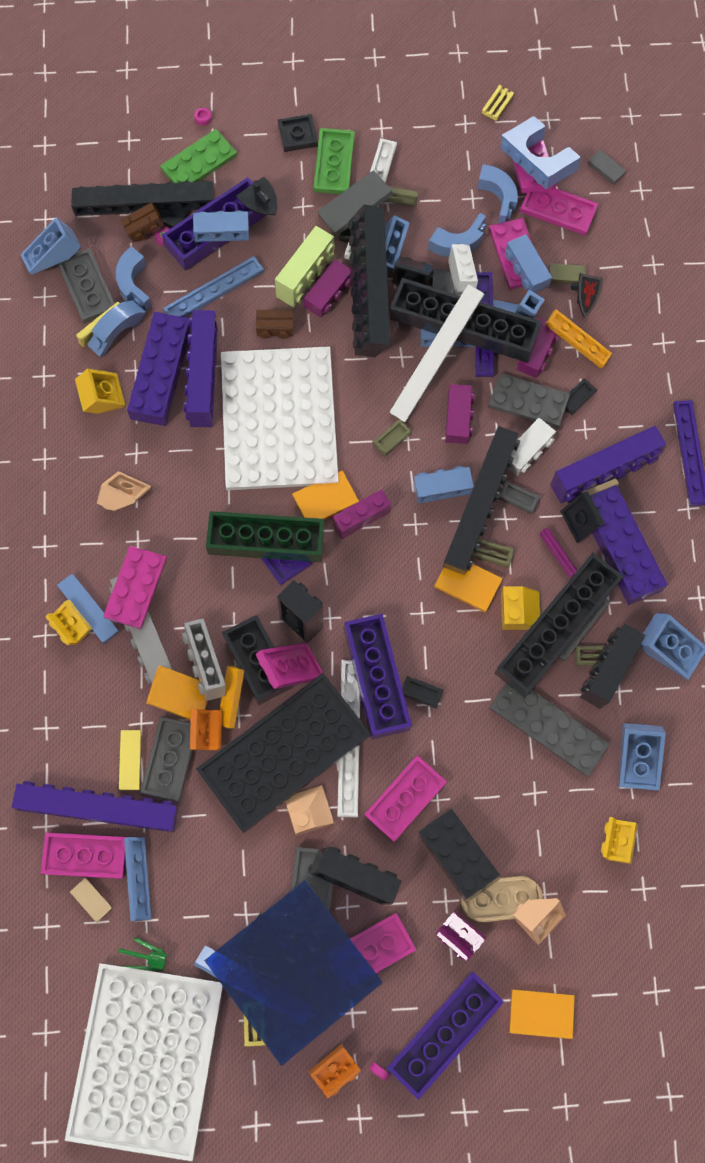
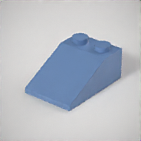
M56 217L20 255L29 273L35 274L70 259L79 251L81 245L73 230Z
M656 613L643 632L646 636L639 647L650 657L689 680L705 654V645L669 614Z
M622 723L619 787L660 790L666 735L662 726Z

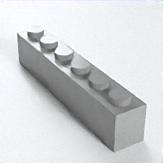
M118 577L110 580L112 584L109 587L111 594ZM147 612L141 630L124 625L126 631H131L133 638H130L133 648H138L140 655L137 658L141 667L145 666L147 673H144L148 684L153 683L158 666L161 665L172 670L149 612Z

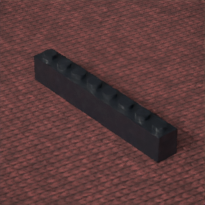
M206 180L201 182L185 181L183 183L167 182L163 184L149 183L122 186H81L72 188L71 207L75 216L131 214L151 202L158 211H194L201 209L215 199V188L213 181Z
M501 426L497 427L444 560V568L465 575L466 570L470 571L474 560H471L472 554H477L481 544L478 542L479 536H484L487 525H484L487 518L491 519L494 508H491L493 501H498L501 491H498L500 484L504 485L507 478L505 470L507 467L511 468L514 457H511L513 450L517 451L521 441L518 440L519 433Z

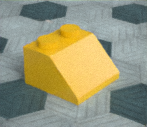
M87 368L75 379L83 412L100 414L126 406L117 373Z
M503 586L501 591L502 630H529L540 616V597L538 591L523 586Z

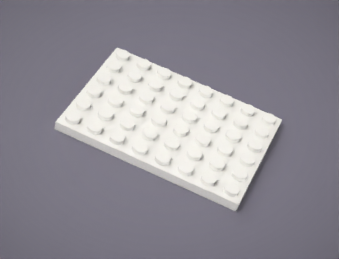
M330 347L221 352L226 490L302 487L312 484L338 483Z
M100 963L65 1141L193 1161L224 983Z

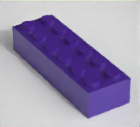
M248 177L195 212H248L249 227L267 216L248 209L236 197L253 184ZM193 214L162 234L164 246L185 271L228 242H195Z
M193 310L192 317H189L191 334H188L190 350H187L189 367H186L188 384H185L187 401H184V413H186V420H189L190 427H213L218 335L215 310Z
M154 312L127 409L131 420L162 426L167 425L188 345V334L191 333L189 318Z
M653 426L556 471L550 486L560 503L566 501L570 503L583 491L615 478L619 480L630 471L636 472L647 463L651 465L659 460L658 457L663 453L666 443L656 426Z
M617 485L590 495L605 523L593 533V536L607 564L624 576L618 586L628 606L662 592L668 584Z
M383 614L344 622L343 629L369 732L371 733V740L410 731L412 725Z
M473 971L470 972L386 1068L419 1100L504 1001Z

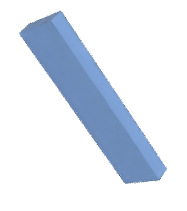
M73 574L57 584L67 599L71 600L103 644L119 633L110 620L104 619V612Z
M145 837L124 838L130 921L151 920Z

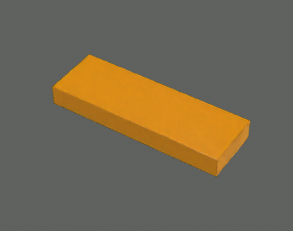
M227 666L224 681L226 685L225 696L221 698L220 710L222 711L221 726L227 728H235L244 670L234 666Z

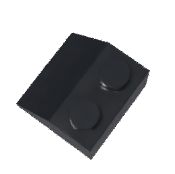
M399 256L394 264L393 284L400 285L402 278L429 286L434 266L426 262L414 261L409 257Z

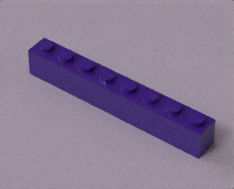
M23 781V784L16 783L11 808L18 811L166 832L175 831L178 807L174 806V802L162 801V804L154 803V800L149 798H142V801L134 800L133 796L122 795V798L114 797L115 794L103 792L102 795H95V791L83 789L81 793L74 792L75 789L71 787H63L60 790L55 789V786L50 784H43V787L35 786V783Z

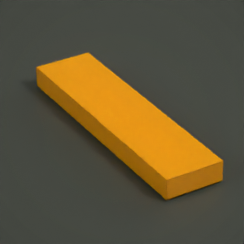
M557 309L552 312L544 324L600 369L605 366L612 354Z

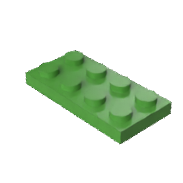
M320 128L314 192L341 194L349 188L355 131Z
M215 129L160 165V167L172 183H183L185 181L200 182L236 158L237 152Z

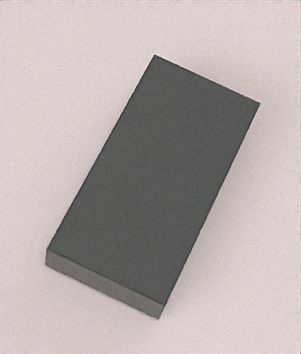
M601 150L588 162L593 169L613 185L626 173L625 169Z
M506 481L498 499L532 514L540 496Z

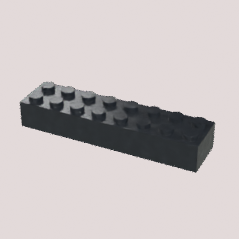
M364 204L348 223V228L350 229L349 246H351L349 261L352 267L350 279L352 280L351 297H353L351 312L354 319L352 323V330L354 331L353 348L355 349V355L375 358L390 345L385 218L383 207Z
M402 278L390 306V320L438 334L461 296ZM480 302L457 341L528 363L540 333L542 321Z
M592 552L500 663L494 674L526 698L624 576Z

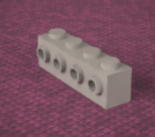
M204 619L184 623L182 639L184 645L188 644L189 647L187 654L189 661L194 663V666H192L194 677H198L200 681L198 683L200 695L204 694L206 701L224 697L226 685Z

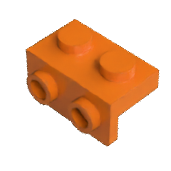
M191 709L190 750H221L222 711Z
M340 1044L308 1072L324 1095L330 1098L336 1095L347 1082L354 1080L361 1070L343 1045Z

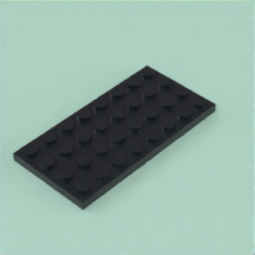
M322 673L205 761L196 770L240 830L245 833L368 739L371 733L325 674Z

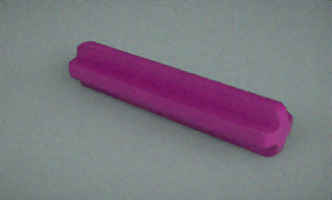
M545 528L540 532L541 538L567 576L572 578L578 570L550 529Z

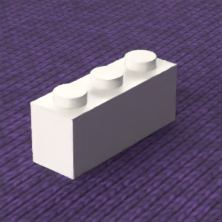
M452 244L448 262L455 294L461 296L468 284L476 288L478 279L470 245Z
M538 418L518 439L521 442L518 450H513L511 457H514L511 468L508 469L517 477L521 472L526 473L531 467L530 463L533 460L537 461L543 454L542 450L545 447L549 448L553 444L556 431Z

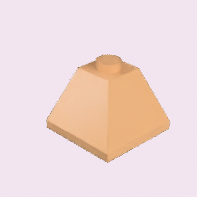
M118 471L102 483L97 504L107 510L115 511L135 503L151 490L152 486Z
M322 785L296 793L285 801L296 836L334 824Z
M557 898L527 900L524 904H520L514 914L517 923L538 945L566 916L561 902Z

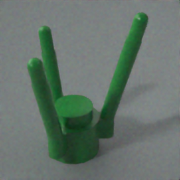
M137 937L134 938L135 942L154 952L146 955L121 948L118 949L119 953L148 960L147 964L151 965L122 966L126 968L157 972L158 969L163 970L167 958V953H163V949L157 948Z

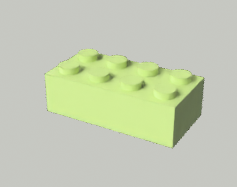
M317 226L314 227L275 278L277 298L292 307L302 302L306 291L313 287L315 279L323 274L327 263L330 264L334 259L335 245L333 235Z

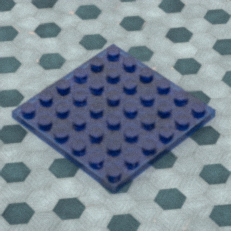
M305 880L204 960L281 1066L383 983Z

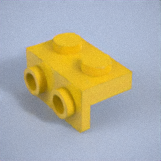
M66 600L54 613L45 616L49 621V625L60 635L61 641L68 646L79 644L93 630L71 600Z
M609 817V822L605 824L606 839L601 846L603 857L608 861L632 864L638 824Z

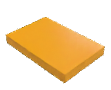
M343 470L338 472V483L312 484L292 493L304 518L326 520L359 502Z
M472 564L470 571L466 570L465 575L443 568L434 588L486 613L502 578Z
M160 665L157 667L146 704L190 720L191 709L205 710L207 701L204 694L200 695L198 689L199 680Z
M511 990L509 1033L573 1039L575 995Z

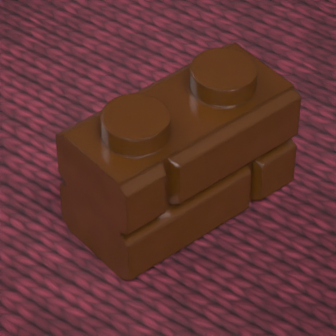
M152 202L121 219L128 237L133 242H140L145 239V236L150 233H157L161 227L165 226L159 211Z
M256 310L257 336L264 339L271 336H278L282 339L293 336V310Z

